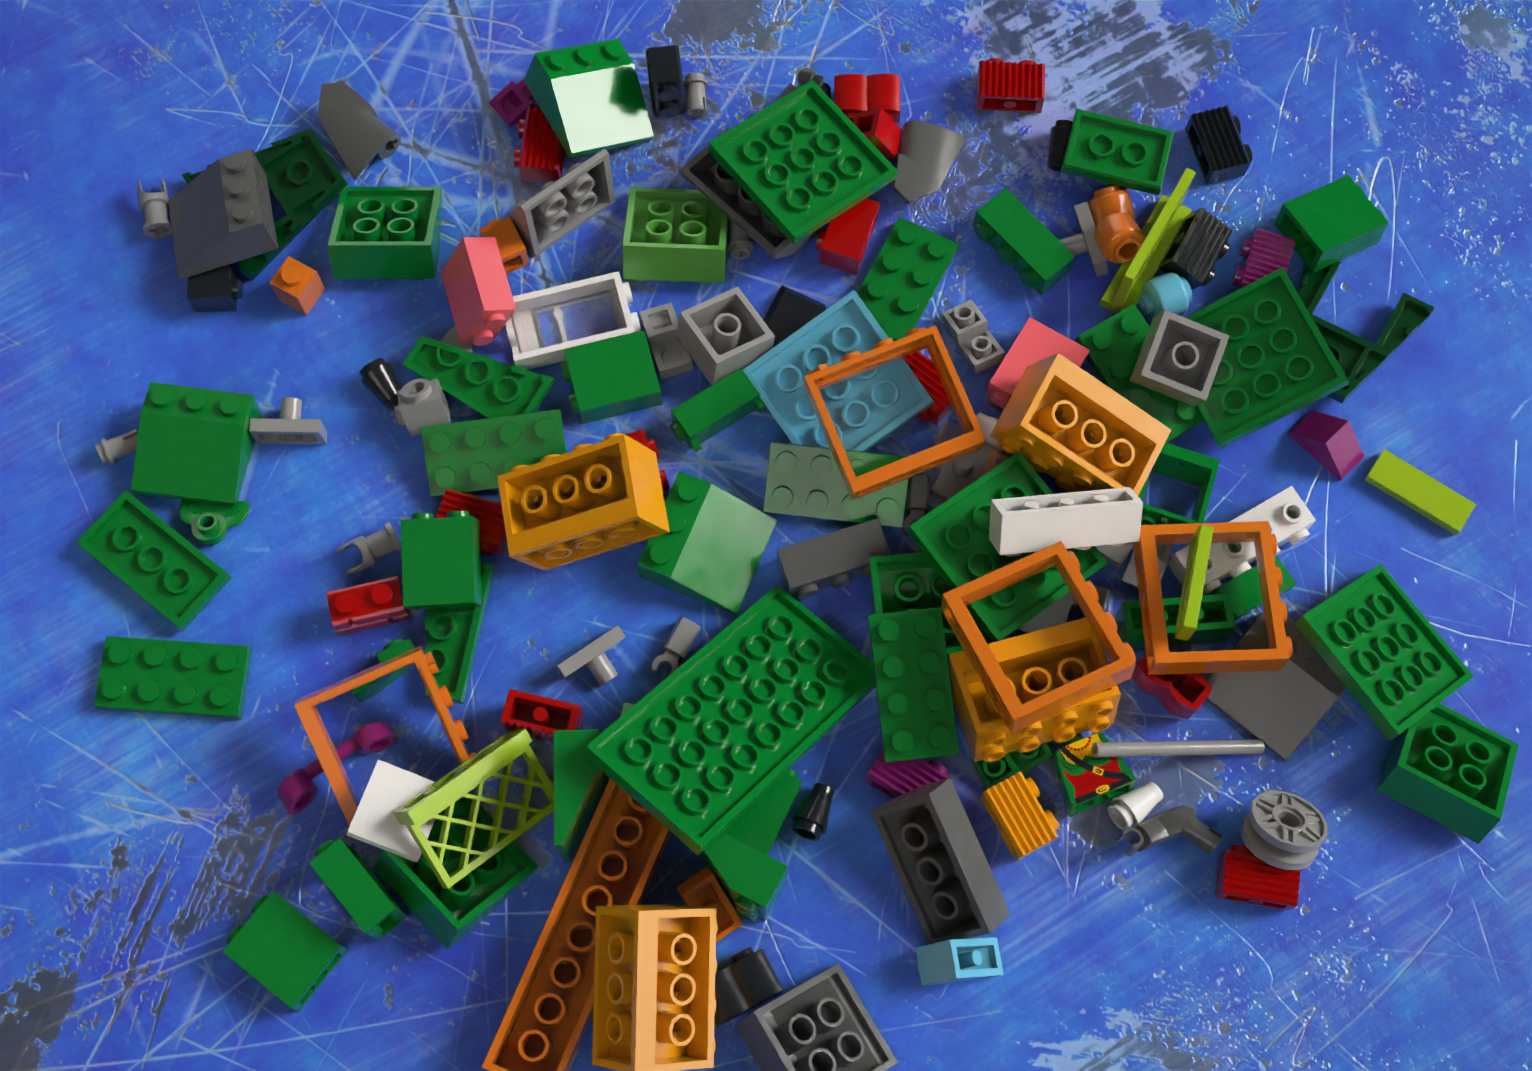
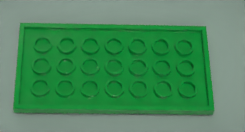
M777 584L585 747L584 755L693 852L699 855L876 688L873 662Z

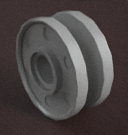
M1267 791L1258 794L1252 801L1249 814L1245 817L1241 826V837L1245 846L1255 857L1268 865L1283 870H1301L1309 867L1316 859L1319 847L1327 837L1328 825L1322 813L1313 804L1300 796L1285 791Z

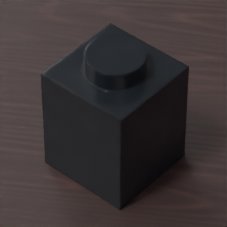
M222 266L188 277L187 299L196 312L237 311V299L242 298L243 287L241 279L236 277L230 266Z

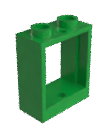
M1165 442L1151 471L1199 487L1192 515L1189 519L1143 503L1141 525L1204 523L1220 460ZM1149 473V475H1148V477H1147V479H1146V481H1145V483H1144V485H1143V487H1142V489H1141V491H1140V493H1139V495H1138V497H1139L1142 501H1143V497H1144V494H1145V490H1146V487H1147V483H1148V480H1149L1150 473Z
M338 838L335 842L329 840L315 851L314 855L316 857L309 864L365 934L380 941L408 918V915L355 849L342 839Z

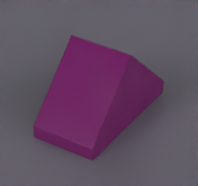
M1312 410L1288 434L1339 481L1365 457L1349 421Z

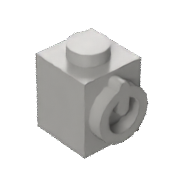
M423 378L415 379L405 384L401 390H398V405L394 406L395 415L400 426L406 425L411 437L421 434L420 427L451 423L449 403L437 378L430 381Z

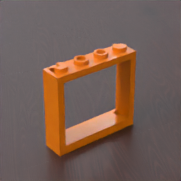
M936 325L927 329L925 326L919 329L915 327L906 332V337L896 341H893L892 338L884 339L873 346V350L863 354L860 351L848 353L840 359V363L829 367L827 364H820L817 369L809 371V375L804 376L803 387L851 500L983 448L987 441ZM927 348L964 434L856 477L819 390Z
M1269 521L1141 525L1140 541L1133 542L1148 675L1280 671L1289 658H1291L1293 647L1290 636H1286L1284 623L1287 621V606L1280 599L1279 589L1282 586V572L1275 565L1274 555L1277 552V539L1275 534H1271ZM1201 524L1214 527L1211 543L1254 542L1269 649L1169 652L1156 545L1190 544L1191 538Z
M1062 541L942 594L941 611L1011 734L1131 679L1136 665V656L1132 647L1127 642L1123 643L1117 634L1115 619L1109 611L1104 612L1098 602L1099 596L1095 586L1091 581H1085L1080 573V563L1076 555L1072 551H1067ZM1055 566L1111 658L1112 663L1022 704L966 606Z
M421 646L298 698L294 703V707L349 827L360 802L316 705L415 662L459 763L462 764L476 754V752L468 753L463 742L469 739L461 719L453 720L448 709L454 706L446 685L438 686L433 675L439 672L432 653L424 654Z

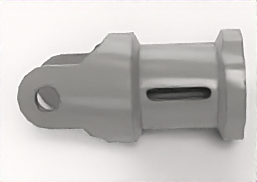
M161 179V192L157 193L142 191L141 182L138 180L136 193L139 209L144 213L145 217L144 235L152 239H161L171 235L172 226L167 211L169 209V197L164 180Z
M390 522L384 524V529L367 537L361 535L338 547L334 553H340L353 546L361 550L363 561L360 565L345 572V575H350L376 564V559L394 550L402 551L395 531Z

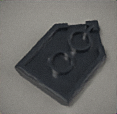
M781 285L763 319L775 336L773 348L826 310L825 304Z

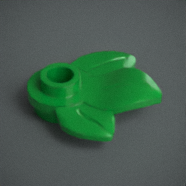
M182 500L179 512L182 522L191 527L192 534L196 540L206 545H215L225 538L227 529L240 525L246 519L250 504L245 501H237L236 506Z

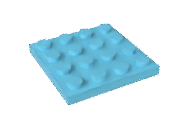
M853 290L744 368L743 371L757 389L761 400L792 444L829 448L803 387L804 376L809 375L808 372L817 369L820 364H827L829 367L840 363V359L848 353L860 351L863 354L873 350V346L876 343L887 339L888 336L855 290ZM903 358L819 390L843 448L846 450L868 451L934 404L930 395Z

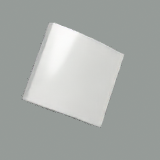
M378 759L346 835L417 863L422 852L406 825L399 824L393 811L435 782ZM430 819L420 826L427 839L435 819Z

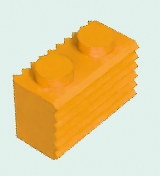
M1018 772L983 791L979 797L1016 862L1052 843L1059 837L1056 833V830L1059 829L1056 818L1049 809L1046 811L1042 809L1037 800L1040 797L1037 785L1031 777L1025 779L1022 772Z

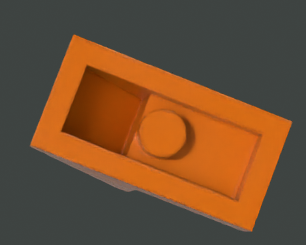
M707 866L676 887L685 905L716 908V920L718 923L716 943L743 925L720 884Z

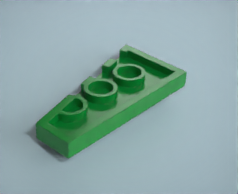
M420 336L402 363L407 369L423 379L430 381L437 378L444 392L486 418L536 412L556 382L554 377L544 374L540 375L525 368L502 363L491 357L481 354L477 355L462 348L424 336Z
M481 562L482 606L426 609L425 632L427 649L425 654L428 652L432 653L439 672L433 675L439 687L446 685L453 703L464 704L495 570L493 564ZM425 687L426 696H427L429 699H431L430 696H429V694H428V691H427V689H426V687Z

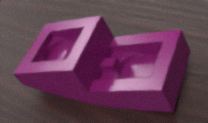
M524 79L517 85L511 81L488 102L510 127L518 124L520 119H526L528 107L540 109Z

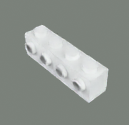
M1290 486L1230 522L1269 521L1271 534H1275L1277 539L1276 555L1281 552L1280 546L1287 542L1294 546L1310 535L1308 529L1314 524L1316 519L1293 486ZM1254 542L1211 543L1203 595L1212 594L1217 588L1222 586L1220 581L1229 576L1235 578L1252 568L1249 564L1256 561ZM1190 545L1174 553L1168 562L1169 567L1182 586Z
M1130 487L992 499L989 540L999 555L1009 557L1020 556L1022 553L1037 552L1059 541H1062L1066 549L1087 550L1092 546L1100 545L1120 547L1126 543L1140 541L1143 502Z

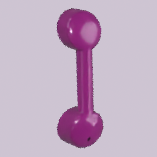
M373 722L359 728L353 736L336 746L335 749L340 760H343L358 749L364 754L383 751L394 745L397 737L387 723ZM319 759L314 760L302 769L299 768L291 772L280 783L278 797L290 815L304 810L316 797L318 788L312 779L324 772Z

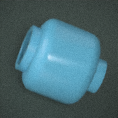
M1169 272L1147 280L1143 284L1142 295L1139 296L1138 301L1142 312L1145 315L1149 314L1153 318L1164 310L1177 315L1184 314L1188 310L1189 303L1193 297L1188 281L1184 277H1179L1177 274Z

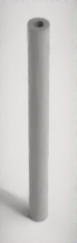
M1261 739L1093 743L1092 754L1094 757L1262 754L1265 745Z

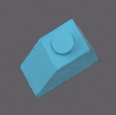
M997 937L952 939L915 948L922 986L951 984L1004 975Z

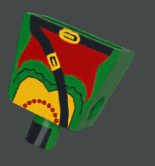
M1082 733L1076 734L1071 740L1062 742L1064 747L1054 751L1053 768L1069 817L1133 790L1136 778L1121 757L1093 756V743L1109 742L1103 733H1096L1086 738L1083 737Z

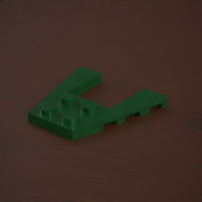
M311 129L271 143L272 147L258 152L253 151L267 176L268 186L287 215L274 223L278 249L238 261V264L250 281L254 280L348 185ZM203 171L195 174L187 172L182 176L186 183L189 184Z
M1338 261L1314 273L1305 263L1298 294L1348 379L1349 385L1327 395V397L1343 403L1431 316L1435 307L1403 293L1378 340L1373 344L1313 315L1339 269L1341 262Z

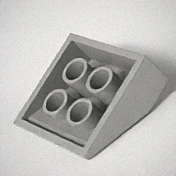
M603 149L583 163L574 164L564 176L555 182L546 183L536 195L528 200L518 202L512 208V211L508 213L521 240L535 257L616 202L609 153L606 149Z

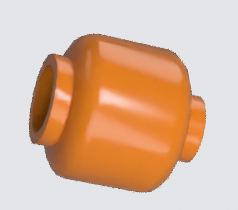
M1110 186L1093 192L1094 197L1089 200L1088 206L1095 227L1105 217L1113 213H1126L1135 220L1129 192L1120 190L1119 186Z
M1121 212L1105 217L1099 222L1094 233V239L1104 257L1110 262L1117 264L1133 260L1145 240L1143 232L1130 215Z

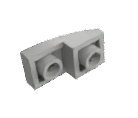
M972 299L942 313V318L953 340L975 375L1002 363L1005 358V351L988 330L987 319Z

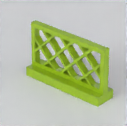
M1186 168L1171 196L1167 197L1162 194L1142 229L1145 238L1143 244L1133 260L1121 264L1099 305L1116 314L1133 304L1137 307L1139 304L1138 298L1142 295L1143 284L1147 280L1154 278L1161 260L1164 258L1167 249L1176 236L1175 234L1181 227V223L1192 211V209L1182 205L1196 174L1195 171Z
M526 728L509 730L393 811L399 824L406 825L444 889L453 886L554 811V786L529 745L533 740ZM520 755H523L528 764L526 779L510 776L513 760ZM503 768L502 774L496 773ZM489 777L501 779L497 800L481 797L484 781ZM509 781L524 784L521 805L505 802ZM532 787L542 788L549 800L540 809L529 807ZM472 789H474V794H473V795H472V794H468L469 791H471ZM461 797L472 800L468 821L452 818L455 801ZM480 802L496 805L492 826L476 823ZM504 807L519 810L517 825L511 830L500 828ZM445 809L444 816L437 815ZM527 812L533 813V814L530 815L528 818H526V817H527ZM430 819L443 821L438 843L428 841L420 828ZM451 823L467 826L463 848L446 844ZM475 828L491 831L488 847L483 851L471 850ZM499 833L505 834V835H503L501 838L498 839ZM432 847H437L436 853L434 852ZM445 849L461 852L459 868L450 875H448L442 865ZM470 854H471V855H476V856L473 857L471 860H469V855H470Z

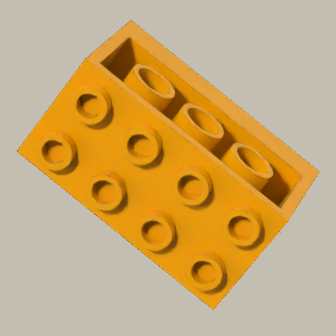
M1057 353L1026 367L990 436L999 442V447L1010 454H1016L1020 451L1035 471L1046 473L1054 478L1056 485L1063 490L1080 492L1130 487L1138 496L1171 429Z
M623 433L610 434L604 438V441L595 444L577 445L573 447L571 452L562 455L551 454L541 458V462L532 465L514 466L510 469V472L497 476L509 557L543 571L670 532L656 452Z
M1086 617L988 644L1022 704L1109 664L1102 644ZM965 651L949 654L948 666L952 699L974 762L981 760L985 762L997 761L1003 758L1006 753L1017 750L1020 752H1030L1037 749L1042 743L1053 740L1056 743L1066 742L1074 738L1076 734L1089 730L1091 733L1102 732L1108 729L1111 724H1114L1121 696L1118 685L1011 734Z
M680 904L596 906L592 1065L617 1071H680L714 1067V1052L716 1049L714 1038V1016L716 1012L715 974L717 971L716 934L718 931L716 908Z

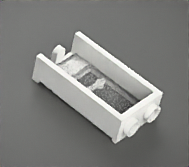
M619 271L513 296L516 310L506 323L515 365L527 370L566 361L564 349L641 331L637 312L630 313L628 303L633 302L629 282L622 283Z

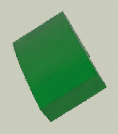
M1276 555L1274 556L1275 565L1282 572V586L1279 589L1280 595L1290 591L1297 584ZM1257 565L1214 591L1215 594H1230L1234 621L1259 609L1263 605Z
M410 638L405 641L397 639L386 644L383 647L384 650L376 655L381 663L416 647ZM410 665L352 689L353 695L362 703L392 684Z
M1046 742L1033 751H1013L1006 753L1003 758L993 762H985L984 760L974 762L973 758L970 760L985 787L989 789L1018 772L1024 774L1053 758L1054 752L1049 743Z

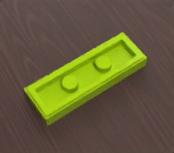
M1385 449L1380 453L1364 479L1454 535L1461 531L1476 506L1472 501Z
M1201 524L1191 538L1174 633L1176 639L1188 641L1197 629L1214 527Z

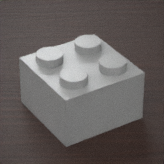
M738 286L680 312L677 338L711 385L739 368L743 370L773 348L774 334Z
M1164 310L1154 316L1151 321L1130 381L1191 406L1206 401L1229 335Z

